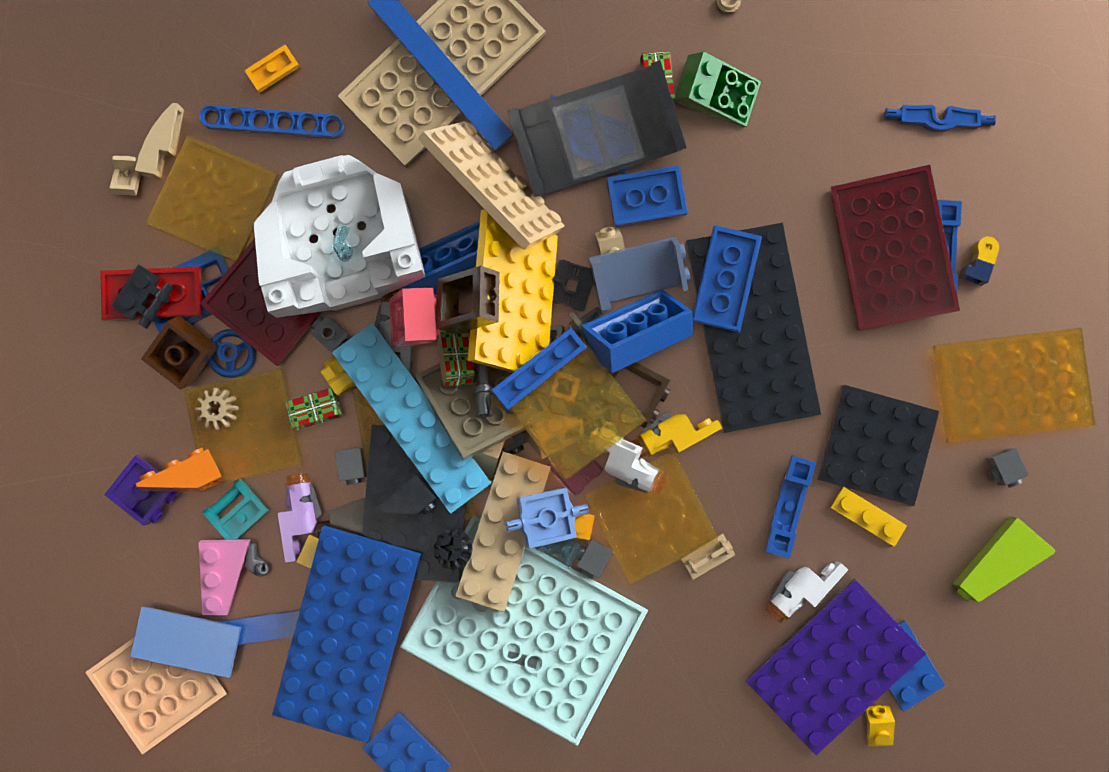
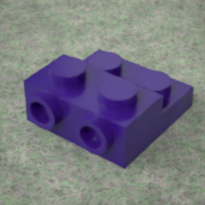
M135 455L104 495L140 524H155L163 515L162 507L166 502L171 504L179 492L142 491L135 483L141 481L140 476L150 471L158 473L161 470H156L139 455Z

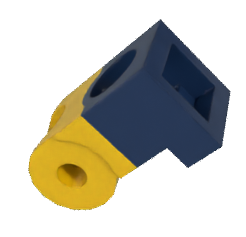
M987 236L974 243L972 246L973 257L971 263L961 269L958 278L980 286L988 283L999 252L998 241L993 237Z

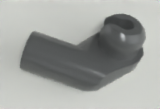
M250 543L244 559L245 567L254 575L262 577L268 574L269 566L257 556V543Z

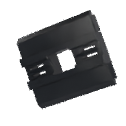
M563 259L559 260L555 277H553V303L584 311L594 282L591 268ZM570 279L578 282L575 292L566 289Z

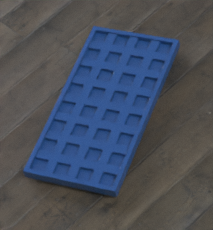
M325 525L322 527L272 715L362 742H369L421 553Z

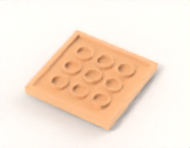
M132 638L85 673L143 755L227 693L213 674L130 657L134 638Z

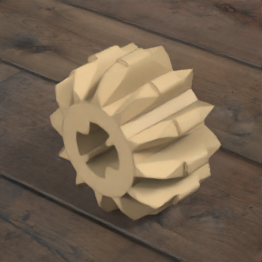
M213 388L212 393L205 390L203 393L206 399L197 398V402L201 403L202 406L194 409L195 412H202L197 420L199 422L205 421L204 427L210 428L213 425L215 430H220L221 425L227 428L230 427L228 418L236 420V415L231 413L232 411L239 410V406L231 405L236 401V397H228L229 391L225 389L221 393L219 388ZM215 404L221 405V407L218 409L219 414L213 413V411L216 409L214 406Z

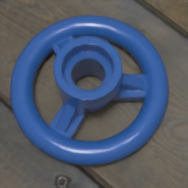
M222 330L211 338V341L219 346L217 348L218 357L226 362L225 370L216 363L213 354L208 364L215 373L223 377L233 378L243 375L251 368L255 359V348L233 330ZM235 336L243 342L235 345L230 342L221 343L219 341L224 337ZM228 349L233 350V355L231 357H227L226 355ZM248 349L246 362L243 366L234 370L238 354Z

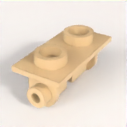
M722 533L680 559L692 580L735 556L730 542L727 541Z

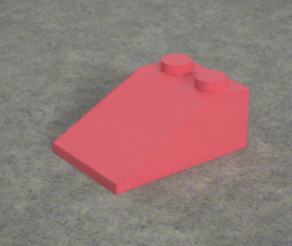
M433 288L401 289L389 299L392 349L431 343L436 340L440 330L436 329L435 310H437V295H434Z

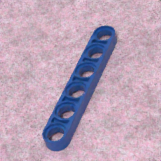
M216 105L205 106L199 114L201 123L211 130L337 139L342 136L345 130L341 118L333 114ZM211 111L217 112V121L212 124L207 123L206 115ZM234 113H239L242 115V122L236 126L231 125L230 117ZM258 115H264L267 119L263 127H256L254 125V119ZM280 118H290L291 124L289 128L280 129L278 127ZM306 119H313L315 121L313 130H303L302 124ZM330 121H337L340 127L337 132L330 133L326 130V126Z

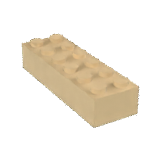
M506 452L502 453L472 544V555L465 565L456 598L502 613L505 612L526 547L524 534L521 529L507 532L505 528L511 526H505V522L519 519L517 498L544 491L551 469L550 466Z

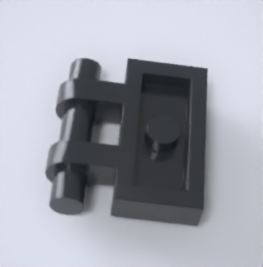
M138 264L111 306L132 320H135L138 314L141 313L144 316L138 324L147 329L152 321H156L159 316L157 313L164 303H168L171 298L169 295L175 287L166 282L161 290L158 289L157 286L162 279ZM153 294L156 298L149 308L145 307L144 305Z

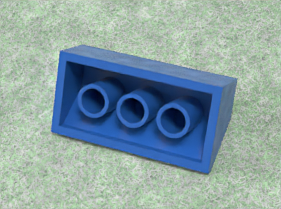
M480 221L419 248L426 277L400 289L433 288L434 295H437L438 279L476 267Z
M662 289L582 325V331L597 361L608 371L614 373L692 336L693 315L692 310Z

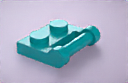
M238 478L234 482V486L211 507L207 506L202 513L226 540H238L269 509L251 491L249 486L241 478ZM242 493L245 498L220 519L217 514Z

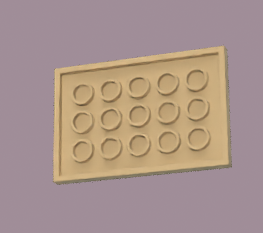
M464 121L423 131L418 137V140L523 250L559 233L565 227L561 222L560 216L556 212L550 211L544 205V200L541 196L534 197L533 192L527 187V182L510 169V164L505 159L499 158L493 152V148L487 141L482 140L476 134L477 130L470 123Z

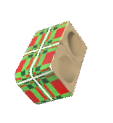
M440 330L438 353L444 387L471 385L473 382L474 366L473 362L468 361V331L453 334Z

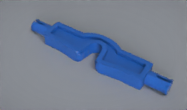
M903 105L900 109L886 108L884 113L885 119H899L900 124L922 125L935 132H945L953 128L977 129L980 125L995 126L996 115H981V110L954 106L945 109L943 120L937 118L934 105Z

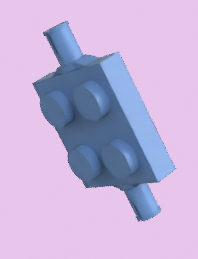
M567 488L517 498L519 519L506 521L505 526L511 527H506L505 529L507 532L521 529L524 534L526 548H534L577 538L574 526L575 517L589 514V510H582L588 508V505L583 504L573 507L569 500Z

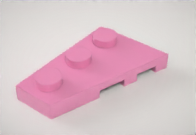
M201 540L199 542L202 615H227L230 612L238 585L237 582L251 540Z

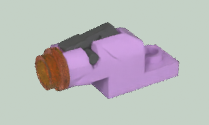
M306 473L286 476V507H289L290 511L277 513L285 563L297 561L302 551L301 541L297 540L296 535L315 532L317 519L322 515L315 490L310 483V478L307 479Z

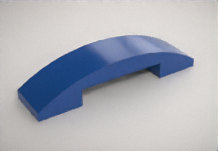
M938 200L957 291L958 275H955L958 227L961 226L962 201Z
M791 456L774 508L765 552L790 558L797 535L795 534L807 488L812 481L816 462Z

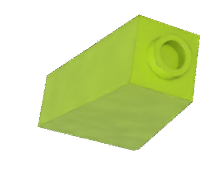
M1009 517L953 582V585L958 588L956 593L967 602L970 599L980 602L1053 555L1056 550L1019 518Z

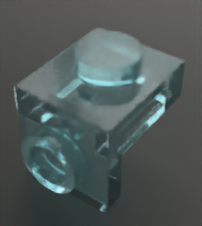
M572 539L538 546L537 550L571 567L582 545Z

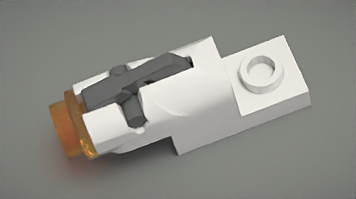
M599 428L591 433L588 443L594 445V448L600 452H610L604 470L615 477L617 485L645 493H662L668 475L663 474V470L652 466L645 460H638L643 449L642 447Z
M835 561L834 564L829 563L822 570L821 574L823 576L821 578L808 567L800 568L796 572L787 571L772 594L766 611L781 624L784 619L787 621L795 611L804 605V600L816 607L848 569L840 562Z

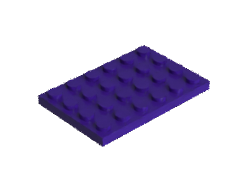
M854 578L746 679V682L807 747L817 755L927 653Z

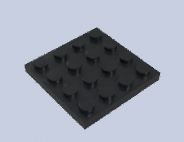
M842 385L817 480L915 506L939 411L848 385Z

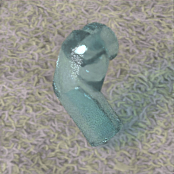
M338 224L332 247L340 260L349 261L353 257V250L347 241L350 228Z

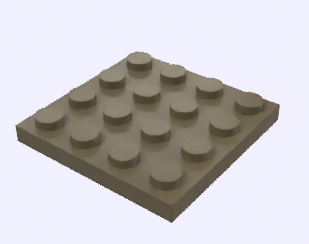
M473 362L474 378L471 385L444 387L440 363L416 374L414 377L462 461L550 418L551 412L536 389L533 390L508 411L493 394L491 395L492 416L481 418V415L480 417L476 416V396L473 392V388L478 385V363ZM488 366V384L495 388L509 377L512 372Z

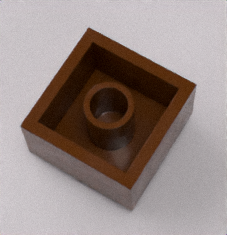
M178 316L167 321L141 360L178 389L182 390L194 382L219 346L182 317Z

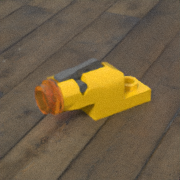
M664 413L653 424L651 423L641 434L637 435V439L633 440L632 443L643 448L640 454L641 458L645 456L649 458L657 452L670 449V445H673L676 452L679 453L722 429V426L718 420L711 422L710 418L699 423L697 425L698 430L695 431L686 414H675L672 416Z

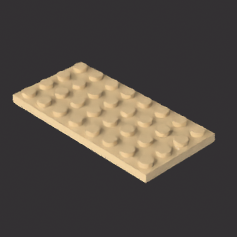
M438 0L416 21L481 96L546 34V31L516 0ZM398 39L338 95V98L405 167L426 149L418 140L423 131L451 125L462 115L461 111Z

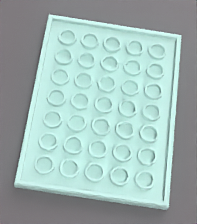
M476 515L472 516L464 531L470 537L472 544L481 520ZM525 547L504 613L456 598L465 565L460 568L459 583L436 581L400 648L578 746L648 610L536 548ZM509 651L520 653L517 658L511 659L508 657ZM522 654L528 655L525 659V666L507 661H517ZM531 656L538 658L536 669L527 666V661Z

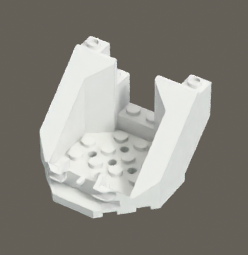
M350 155L329 158L285 172L279 180L272 202L254 222L259 284L262 288L267 311L276 318L328 310L336 311L373 301L426 277L415 230L401 184L376 173ZM329 205L336 206V211L334 213L327 212V207ZM359 222L366 223L364 230H358L357 225ZM336 228L342 229L340 237L333 235V231ZM311 235L318 236L317 243H310L309 238ZM342 252L349 254V258L345 261L340 259Z

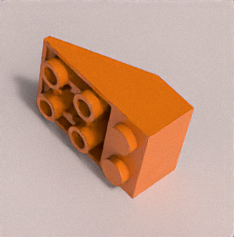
M202 448L190 452L188 454L189 458L182 462L176 459L165 464V470L155 473L150 471L140 476L141 481L135 484L142 491L202 492L224 480L208 449L203 451Z

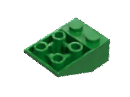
M706 52L690 54L687 57L674 101L693 111L747 127L761 81Z

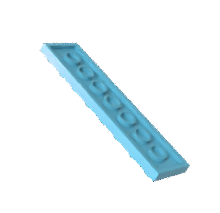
M373 323L332 352L450 514L492 484L473 457L462 461L436 417L423 390Z

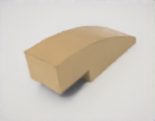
M172 103L161 114L148 133L135 167V171L140 175L161 179L165 156L175 157L184 109L178 103Z

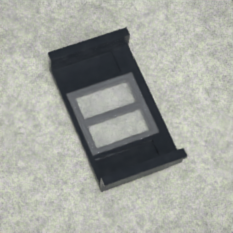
M660 60L651 63V66L521 109L514 108L507 111L534 197L546 195L687 148Z

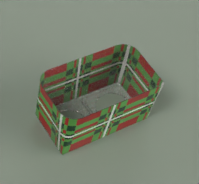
M332 388L285 401L290 426L294 430L307 428L344 416L338 397Z

